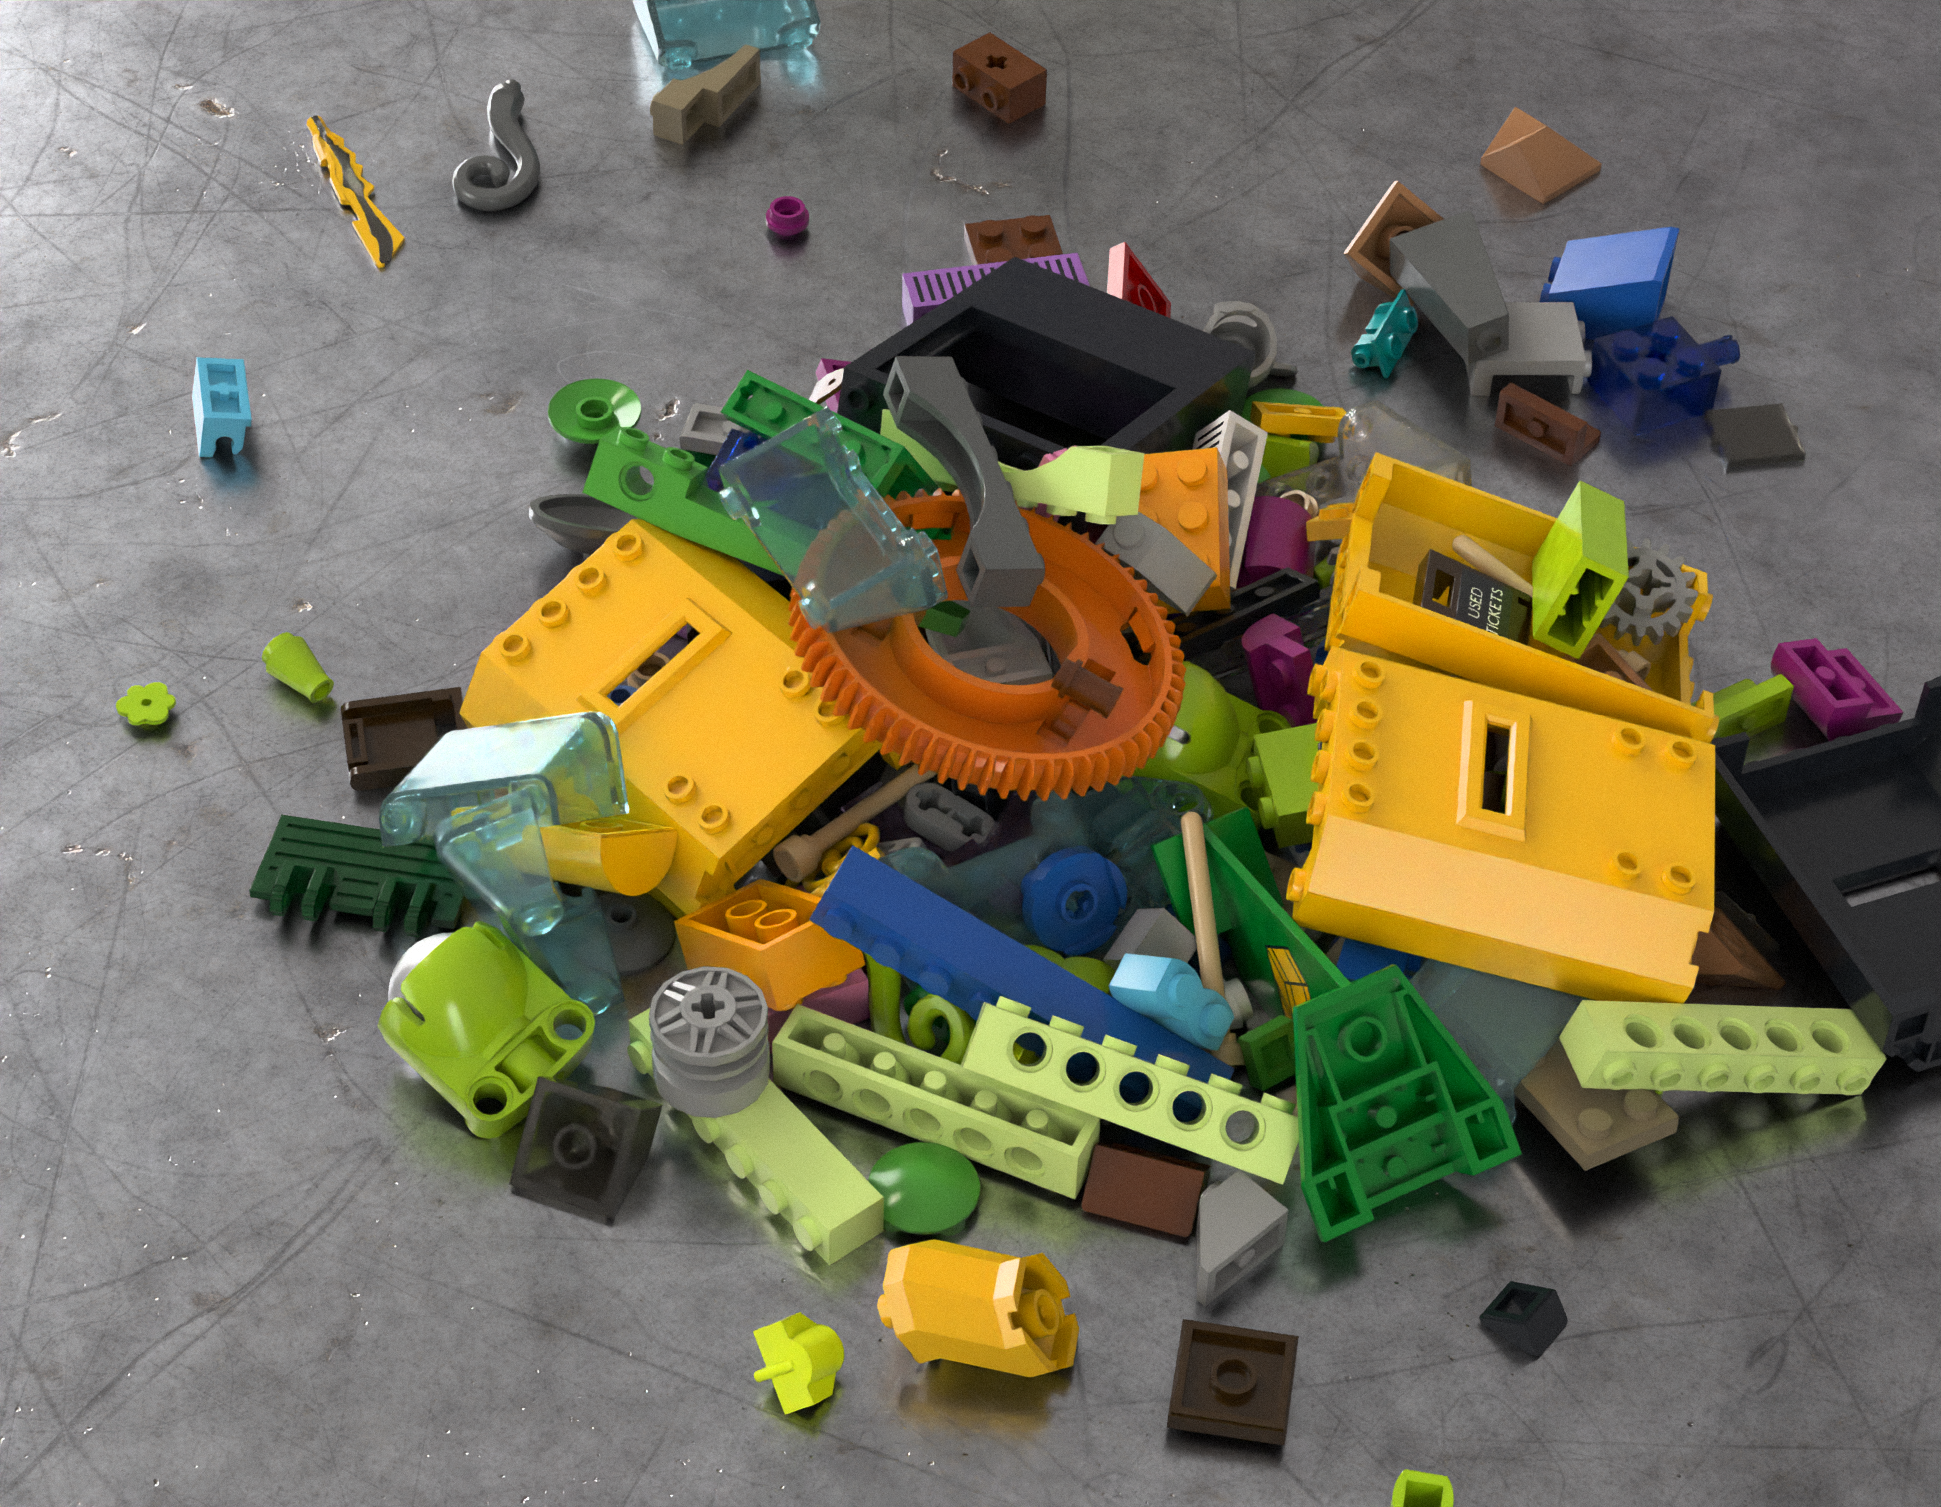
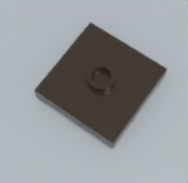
M1183 1319L1167 1428L1285 1446L1299 1336Z

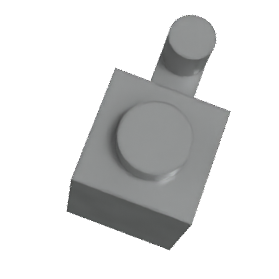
M1165 908L1137 909L1103 960L1115 971L1125 953L1176 958L1188 963L1197 949L1196 936Z

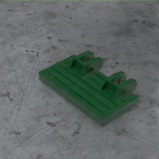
M282 814L249 889V893L252 898L270 900L269 911H271L272 915L283 917L288 912L295 893L305 894L301 904L302 916L304 920L315 922L320 917V912H322L326 899L331 898L329 902L330 910L373 916L372 927L375 931L385 933L390 928L397 908L407 910L404 919V932H406L407 936L419 938L429 913L433 914V926L455 929L458 918L463 917L481 866L468 861L460 853L453 840Z

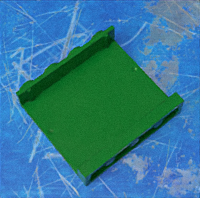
M749 370L746 371L720 411L729 421L803 457V460L790 478L788 485L842 513L849 515L853 506L859 505L864 508L866 502L871 499L879 503L881 498H885L887 494L896 499L901 491H906L913 498L919 489H923L928 496H932L939 488L903 445ZM903 527L901 534L904 538L911 541L950 540L952 528L912 530L911 527Z

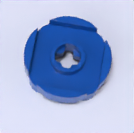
M1083 845L1054 852L1044 859L1036 869L1026 873L1020 886L1021 893L1024 896L1022 902L1023 918L1031 935L1052 950L1062 951L1068 955H1082L1103 945L1118 927L1113 922L1118 915L1119 907L1125 910L1127 902V887L1120 869L1105 857ZM1074 891L1084 892V896L1077 901L1078 909L1075 912L1066 907V901L1071 893Z

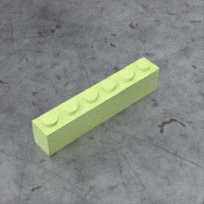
M649 1008L629 1020L630 1045L627 1047V1051L635 1068L642 1074L649 1073L654 1079ZM769 1078L768 1085L757 1101L738 1113L718 1118L695 1117L687 1114L692 1119L699 1136L707 1143L714 1142L725 1154L732 1171L739 1178L743 1179L746 1177L759 1190L760 1197L769 1211L773 1214L780 1213L793 1226L794 1233L801 1245L809 1251L815 1250L829 1266L884 1231V1197Z

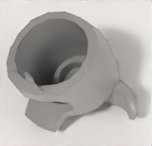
M1227 301L1215 304L1213 315L1209 318L1203 331L1256 352L1248 389H1252L1263 382L1269 374L1287 377L1298 373L1294 365L1275 362L1277 357V337L1274 326L1266 313L1251 303L1241 301Z

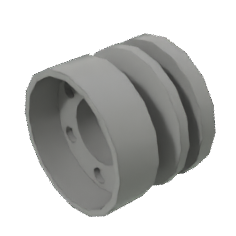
M698 967L682 971L667 980L653 996L649 1013L650 1039L653 1046V1077L659 1094L673 1108L695 1117L718 1118L738 1113L757 1101L768 1085L770 1071V1050L767 1039L769 1024L767 1022L768 1006L762 990L748 976L724 967Z

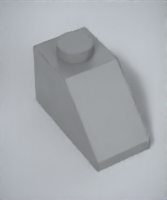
M1138 512V515L1117 516L1116 524H1109L1095 543L1096 545L1105 543L1103 549L1110 556L1120 554V565L1123 568L1133 566L1135 569L1134 579H1145L1147 581V592L1156 593L1159 596L1158 599L1186 616L1190 614L1217 577L1216 573L1165 527Z
M1240 1169L1224 1182L1217 1181L1212 1183L1203 1192L1198 1201L1199 1212L1196 1230L1197 1301L1204 1307L1284 1245L1289 1210Z

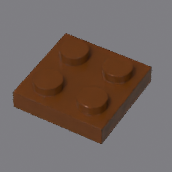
M1031 215L1024 218L996 221L985 220L964 224V239L972 265L1004 262L1014 257L1029 259L1063 254L1050 215Z

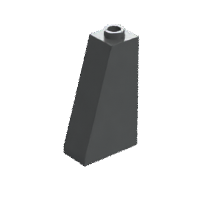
M1469 210L1389 239L1391 276L1406 290L1410 298L1467 364L1509 350V313L1474 215Z

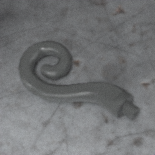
M509 79L505 83L496 85L491 92L487 106V119L491 131L517 163V171L513 179L507 183L510 175L507 164L499 158L488 155L466 159L458 165L453 174L452 185L456 196L462 203L477 210L498 211L513 207L525 200L533 192L540 175L538 155L530 139L518 123L525 98L520 91L521 85L516 80ZM479 175H489L492 177V182L497 188L487 189L478 187L472 183V180Z

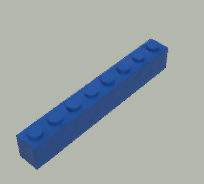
M853 845L809 919L824 928L831 936L848 942L872 956L879 964L890 967L918 983L925 991L938 995L966 1011L976 1021L984 1002L996 1006L999 996L1031 1007L1028 1018L1049 1025L1052 1015L1084 1026L1081 1037L1102 1045L1106 1034L1136 1045L1134 1057L1155 1064L1157 1056L1160 1054L1188 1064L1190 1068L1187 1076L1208 1083L1211 1073L1229 1080L1233 1074V1067L1144 1015L1126 1007L1110 995ZM1024 1033L1015 1040L1024 1049L1036 1052L1042 1056L1044 1043L1038 1034ZM1087 1052L1074 1054L1066 1065V1072L1069 1075L1085 1082L1090 1081L1094 1077L1097 1069L1095 1058ZM1142 1072L1128 1073L1122 1078L1119 1085L1122 1099L1129 1103L1143 1100L1149 1091L1148 1078ZM1194 1091L1180 1093L1173 1102V1114L1181 1122H1189L1197 1118L1202 1109L1199 1095Z

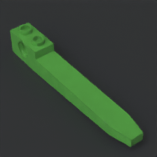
M617 427L600 438L582 493L672 534L795 580L806 552H808L810 545L814 543L817 537L703 486L702 483L708 467L695 462L694 456L685 450L675 447L664 448L649 441V436L643 431L632 427ZM640 466L647 468L652 473L654 485L647 483L642 478ZM954 601L934 603L929 606L919 626L957 637L964 630L971 611Z

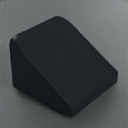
M1510 1281L1479 1316L1481 1324L1526 1353L1537 1357L1542 1355L1566 1327L1568 1322L1555 1289Z

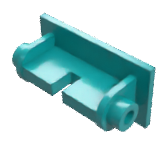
M1405 289L1400 290L1394 302H1386L1377 306L1372 319L1365 329L1367 334H1362L1351 350L1354 365L1359 368L1379 366L1383 378L1389 377L1418 327L1416 309L1410 305Z

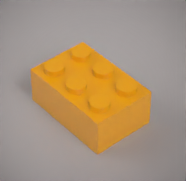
M1218 448L1144 454L1138 512L1165 527L1217 575L1191 612L1231 609L1228 475ZM1158 599L1157 606L1166 607L1168 614L1181 613Z
M761 878L674 921L688 970L703 966L724 967L744 974L762 990L767 1006L774 1011H786L795 1008L797 1004L801 1005L804 1001L803 997L821 988H831L840 985L846 981L847 974L866 964L860 949L842 939L831 936L824 928L809 920L822 897Z

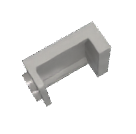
M1505 302L1509 313V350L1470 364L1466 363L1471 395L1490 396L1493 375H1567L1570 393L1580 394L1583 377H1590L1592 356L1590 350H1584L1585 324L1584 321L1577 320L1574 302Z

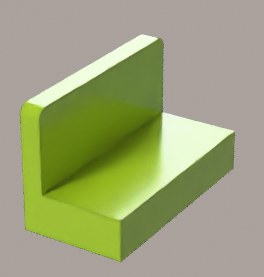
M1779 674L1757 685L1751 679H1744L1713 693L1714 714L1719 716V724L1714 738H1724L1746 732L1748 737H1751L1784 722L1794 685L1782 674ZM1697 701L1691 703V705L1695 706Z

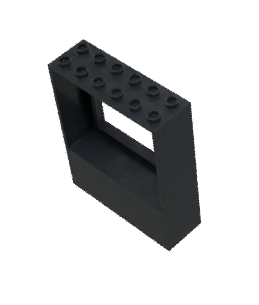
M1014 257L846 365L843 371L837 414L880 434L883 409H889L883 393L895 357H952L960 377L964 378L966 382L1107 439L1100 446H1110L1144 454L1192 450L1196 433L1229 410L1242 417L1256 352ZM980 413L984 432L990 445L996 449L998 461L1002 464L1023 471L1038 468L1044 455L1053 454V452L1065 449L1060 445ZM943 491L945 495L952 496L953 492ZM1077 511L1076 516L1060 515L1057 523L1066 526L1071 522L1072 530L1079 535L1089 532V541L1093 544L1097 542L1109 526V524L1085 521V512Z

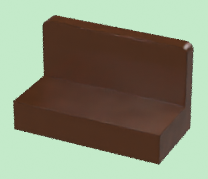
M1510 382L1500 391L1494 426L1570 467L1600 441V430Z
M1103 1139L1095 1144L1081 1207L1086 1212L1187 1237L1192 1233L1201 1192L1207 1188L1212 1166Z

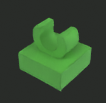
M1279 1015L1238 1037L1237 1043L1240 1044L1252 1087L1264 1091L1296 1074L1293 1019Z

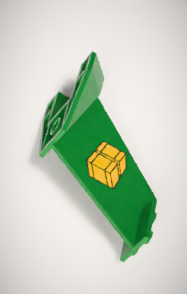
M1248 806L1203 823L1217 934L1224 932L1232 950V956L1240 977L1268 1017L1272 1020L1279 1015H1283L1293 1019L1301 1189L1320 1241L1327 1242L1374 1221L1371 1209L1451 1173L1459 1172L1474 1176L1521 1155L1522 1152L1503 1101L1399 967L1392 964L1350 982L1282 908L1284 903ZM1181 832L1154 843L1150 847L1177 920L1195 936Z

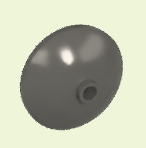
M587 494L549 495L537 498L530 502L529 517L535 526L559 545L583 553L584 560L600 548L610 535L618 532L631 519H639Z

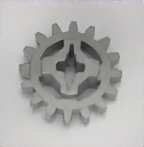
M1644 538L1640 548H1634L1633 543L1627 539L1628 566H1633V568L1629 570V578L1599 625L1600 628L1607 627L1610 624L1615 626L1614 639L1619 640L1626 632L1632 634L1633 645L1639 646L1643 636L1648 635L1652 643L1657 645L1660 643L1664 631L1674 637L1681 628L1680 622H1688L1693 612L1690 606L1694 604L1698 596V591L1688 587L1692 585L1696 576L1694 572H1681L1680 569L1686 560L1683 555L1673 560L1667 556L1670 545L1665 543L1658 551L1651 549L1650 538ZM1640 589H1643V595L1640 594ZM1655 612L1664 613L1661 616L1651 618V615Z

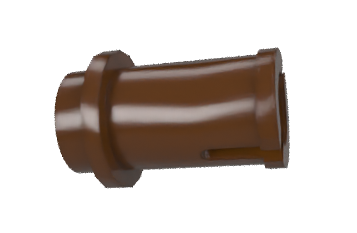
M1066 658L1055 676L1051 687L1060 691L1058 697L1061 699L1067 695L1107 719L1124 688L1117 687L1081 667L1083 664L1082 660L1078 659L1074 663Z

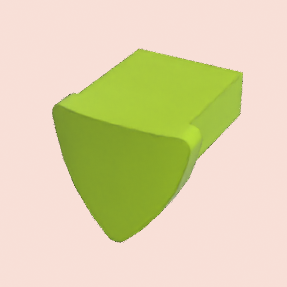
M1268 433L1262 464L1271 475V478L1264 484L1291 491H1303L1311 478L1318 460L1319 449L1317 444L1313 441L1304 439L1300 441Z

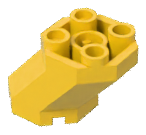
M936 1239L890 1250L883 1281L884 1294L880 1295L877 1307L882 1323L889 1329L894 1328L896 1337L910 1351L916 1362L921 1364L941 1358L1030 1378L1073 1366L1079 1334L1075 1313L1065 1316L1061 1300L1071 1297L1067 1281L1044 1253L1020 1258Z

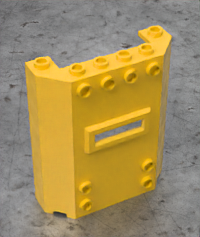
M1375 452L1352 508V511H1355L1350 529L1347 535L1343 537L1337 554L1324 650L1329 652L1331 646H1336L1698 739L1705 743H1711L1718 728L1719 716L1714 714L1713 693L1703 690L1696 705H1691L1690 699L1695 683L1690 681L1689 675L1694 659L1689 656L1688 635L1695 621L1703 622L1712 604L1713 594L1708 593L1706 572L1684 564L1680 569L1682 573H1695L1696 577L1688 588L1698 591V596L1694 604L1690 606L1693 612L1688 622H1680L1681 628L1676 636L1672 637L1664 631L1660 643L1654 645L1649 636L1644 635L1639 646H1634L1632 634L1625 632L1619 640L1614 639L1616 627L1612 624L1604 628L1598 627L1595 632L1596 635L1601 633L1617 651L1621 649L1628 653L1635 651L1651 663V669L1644 680L1653 690L1650 691L1562 659L1561 657L1566 655L1565 653L1533 638V611L1527 646L1412 604L1418 565L1430 549L1479 571L1453 550V540L1459 535H1465L1532 585V560L1557 518ZM1449 586L1439 600L1434 598L1432 600L1447 607ZM1640 589L1641 595H1643V589ZM1655 612L1651 615V618L1661 616L1664 613Z
M631 519L618 532L610 535L600 548L582 564L574 567L565 579L543 598L534 602L522 617L493 639L492 643L480 654L459 712L474 739L548 805L674 827L673 830H677V842L671 866L661 882L647 893L664 905L677 919L736 891L733 885L878 750H881L883 745L877 740L868 743L862 741L866 731L861 727L849 730L847 724L850 716L848 714L834 716L832 712L836 700L822 702L820 696L824 687H811L809 684L813 673L801 670L804 658L795 656L794 652L798 642L791 641L790 639L793 627L788 625L791 611H788L790 601L735 557L672 534L642 519ZM686 624H689L700 633L620 706L607 697L608 694ZM892 751L882 755V758L894 769L898 770L901 767L898 764L899 754Z
M1331 646L1323 666L1319 664L1314 665L1307 690L1308 695L1315 696L1313 718L1318 719L1315 741L1322 742V750L1317 751L1312 765L1310 780L1311 782L1318 783V790L1312 794L1306 816V823L1314 825L1312 849L1302 869L1293 868L1286 891V899L1294 901L1292 919L1298 926L1597 1001L1684 1003L1694 988L1699 966L1692 964V955L1698 940L1699 931L1709 933L1714 915L1715 745L1675 733ZM1487 731L1509 736L1505 814L1482 809Z

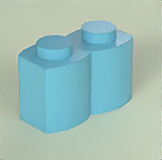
M1125 953L1109 984L1110 992L1117 1001L1201 1049L1219 1050L1234 1019L1232 1009L1223 996L1214 990L1203 988L1196 971L1188 963L1180 959Z

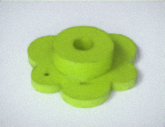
M161 682L149 683L145 687L134 685L127 690V696L117 701L116 710L121 716L128 717V722L131 725H158L168 719V710L175 707L176 700L173 695L168 694L167 686Z

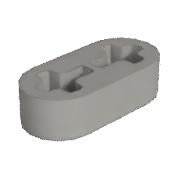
M925 782L910 788L903 811V819L910 829L963 860L976 861L989 855L996 834V824L990 815L935 783Z

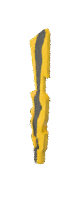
M312 116L307 120L306 125L313 136V147L321 167L328 168L330 182L342 205H350L359 219L358 221H352V225L373 262L378 268H384L404 243L405 237L368 198L374 191V185L362 177L363 166L356 163V154L344 147V138L331 132L320 116Z

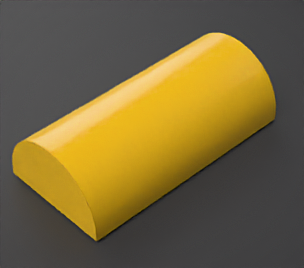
M532 801L459 807L451 811V827L455 844L460 853L473 864L623 895L638 896L656 887L668 872L676 849L677 830H673L674 827Z

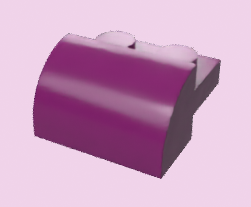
M1254 497L1236 588L1245 587L1286 567L1313 578L1316 541H1307L1306 522L1313 518L1303 507L1293 501L1280 497Z
M1273 613L1250 626L1242 637V646L1257 706L1261 710H1271L1281 714L1292 728L1317 723L1318 719L1313 718L1315 696L1307 694L1310 675L1314 667L1310 649L1304 647L1299 626Z
M1817 638L1778 643L1771 660V673L1773 677L1782 674L1794 685L1791 698L1828 741H1833L1841 736H1851L1876 729L1884 724H1894L1901 719L1904 712L1847 648L1828 651Z

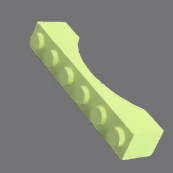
M883 409L880 435L903 445L942 491L954 492L956 489H959L953 477L938 459L917 441L897 429L890 410ZM1110 446L1070 447L1055 460L1028 471H1023L998 461L1005 480L1010 482L1012 486L1013 498L1017 501L1018 507L1033 508L1035 506L1037 508L1038 503L1047 504L1046 513L1053 515L1076 516L1077 511L1085 512V521L1097 524H1116L1117 516L1138 515L1144 453Z

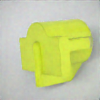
M799 1312L753 1331L766 1367L755 1371L754 1378L757 1382L768 1379L772 1380L784 1414L815 1405L833 1394L836 1372L840 1370L844 1362V1347L834 1330L826 1325L816 1324Z

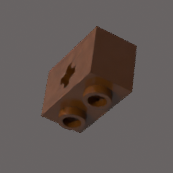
M991 32L953 51L952 86L1006 123L1010 124L1046 104L1047 69Z

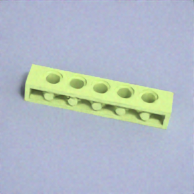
M999 996L996 1006L987 1002L983 1003L961 1063L963 1068L1283 1185L1299 1142L1298 1116L1292 1115L1296 1104L1267 1093L1263 1094L1261 1102L1240 1096L1242 1084L1212 1073L1208 1083L1187 1076L1190 1065L1158 1054L1155 1064L1134 1057L1136 1045L1106 1034L1102 1045L1081 1037L1084 1026L1052 1015L1049 1025L1028 1018L1031 1007ZM1024 1033H1036L1044 1043V1052L1041 1058L1032 1064L1018 1062L1013 1055L1015 1040ZM1087 1052L1095 1058L1097 1064L1096 1073L1086 1083H1074L1067 1076V1062L1074 1054ZM1130 1072H1142L1149 1081L1148 1094L1143 1100L1136 1103L1124 1101L1119 1092L1122 1078ZM1194 1091L1199 1095L1202 1102L1200 1114L1189 1122L1178 1121L1172 1109L1175 1098L1182 1092ZM1237 1111H1248L1254 1119L1252 1134L1243 1141H1232L1226 1133L1228 1118Z
M1582 1000L1559 1036L1582 1088L1861 1095L1887 1059L1852 1009Z
M800 1004L795 1006L772 1042L773 1083L777 1086L923 1142L947 1146L970 1160L1072 1199H1076L1088 1177L1095 1144L1099 1142L1101 1120L1099 1117L970 1071L957 1063Z

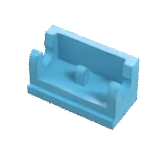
M197 357L192 400L199 457H213L217 448L216 440L224 436L233 439L231 441L232 453L234 455L238 454L244 445L246 426L251 427L252 420L244 359Z

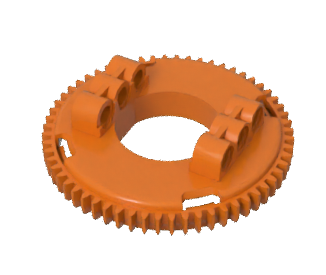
M938 488L932 496H928L923 489H919L913 498L906 491H901L896 499L887 494L885 498H881L879 503L873 499L868 500L864 508L859 505L853 506L849 515L847 513L840 514L836 522L828 523L825 531L817 535L816 540L810 545L808 552H806L790 593L792 598L788 611H791L788 625L793 627L790 639L791 641L798 642L794 652L795 656L804 658L801 670L813 673L809 682L811 687H824L820 700L822 702L836 700L832 714L834 716L848 714L850 719L847 728L853 730L861 727L865 730L862 741L865 743L875 740L883 744L880 750L882 755L893 751L900 755L899 765L904 766L911 761L918 765L919 775L922 776L929 770L938 773L939 783L943 784L949 777L957 780L959 789L963 791L969 783L977 785L980 795L985 796L988 788L997 789L1001 799H1006L1009 790H1017L1022 801H1027L1031 790H1035L1042 801H1047L1051 791L1064 800L1067 799L1071 787L1082 797L1085 796L1089 785L1098 792L1103 790L1106 781L1114 786L1118 785L1122 775L1128 778L1132 777L1136 767L1143 769L1148 758L1153 759L1159 747H1163L1177 719L1176 717L1183 700V690L1186 685L1184 681L1186 668L1182 664L1185 654L1179 649L1181 639L1178 635H1174L1175 624L1173 621L1166 620L1168 614L1166 607L1157 606L1159 596L1156 593H1146L1147 581L1145 579L1135 580V569L1133 566L1123 568L1120 565V554L1108 555L1103 549L1105 543L1095 545L1090 542L1089 532L1079 535L1072 530L1071 522L1063 526L1054 521L1053 514L1049 518L1036 514L1035 506L1030 511L1018 507L1021 516L1027 520L1029 535L1036 551L1044 559L1045 576L1043 582L1037 586L1030 606L998 608L1016 615L1034 627L1051 645L1061 666L1066 658L1074 663L1080 659L1083 661L1081 667L1117 687L1124 688L1107 719L1067 695L1063 699L1058 697L1060 691L1051 687L1054 678L1037 684L1007 685L972 676L944 660L929 646L921 635L918 626L931 604L952 600L969 601L956 571L970 534V517L964 497L959 489H956L952 496L945 495L941 488ZM903 527H911L912 530L952 528L950 540L911 541L904 538L901 532ZM1131 626L1138 638L1143 653L1151 654V660L1148 665H1143L1134 659L1121 631Z

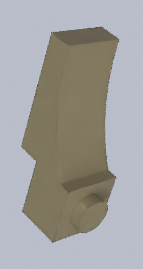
M745 44L727 60L701 74L684 80L673 78L652 98L650 115L653 116V135L683 145L703 123L720 127L761 84L760 49Z

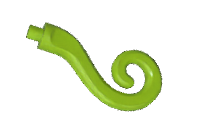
M863 952L868 973V997L872 1032L908 1045L900 1022L901 973L879 964L872 956ZM929 994L918 1000L908 1018L907 1030L910 1040L918 1049H931L935 1045V1035L932 1030L933 1022L939 1016H943L950 1027V1042L941 1058L961 1065L975 1027V1020L966 1011L938 995Z

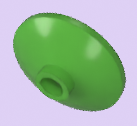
M584 379L568 384L554 394L548 405V419L552 428L564 438L585 444H599L600 438L617 427L635 428L641 418V403L636 393L626 385L609 379Z

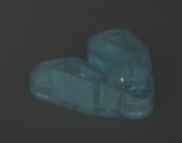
M1133 775L1130 778L1123 776L1120 778L1118 785L1114 786L1111 783H1107L1100 792L1093 789L1086 792L1085 796H1077L1059 814L1054 823L1052 832L1053 845L1056 851L1068 848L1070 842L1076 836L1083 834L1076 846H1087L1103 857L1113 849H1118L1122 858L1116 866L1120 869L1125 879L1127 899L1132 898L1127 909L1117 915L1113 922L1114 925L1118 926L1116 930L1122 932L1137 909L1162 908L1169 900L1150 845L1181 833V818L1185 813L1196 812L1201 816L1202 823L1213 820L1214 810L1202 790L1196 785L1187 782ZM1187 803H1199L1188 811L1178 812Z

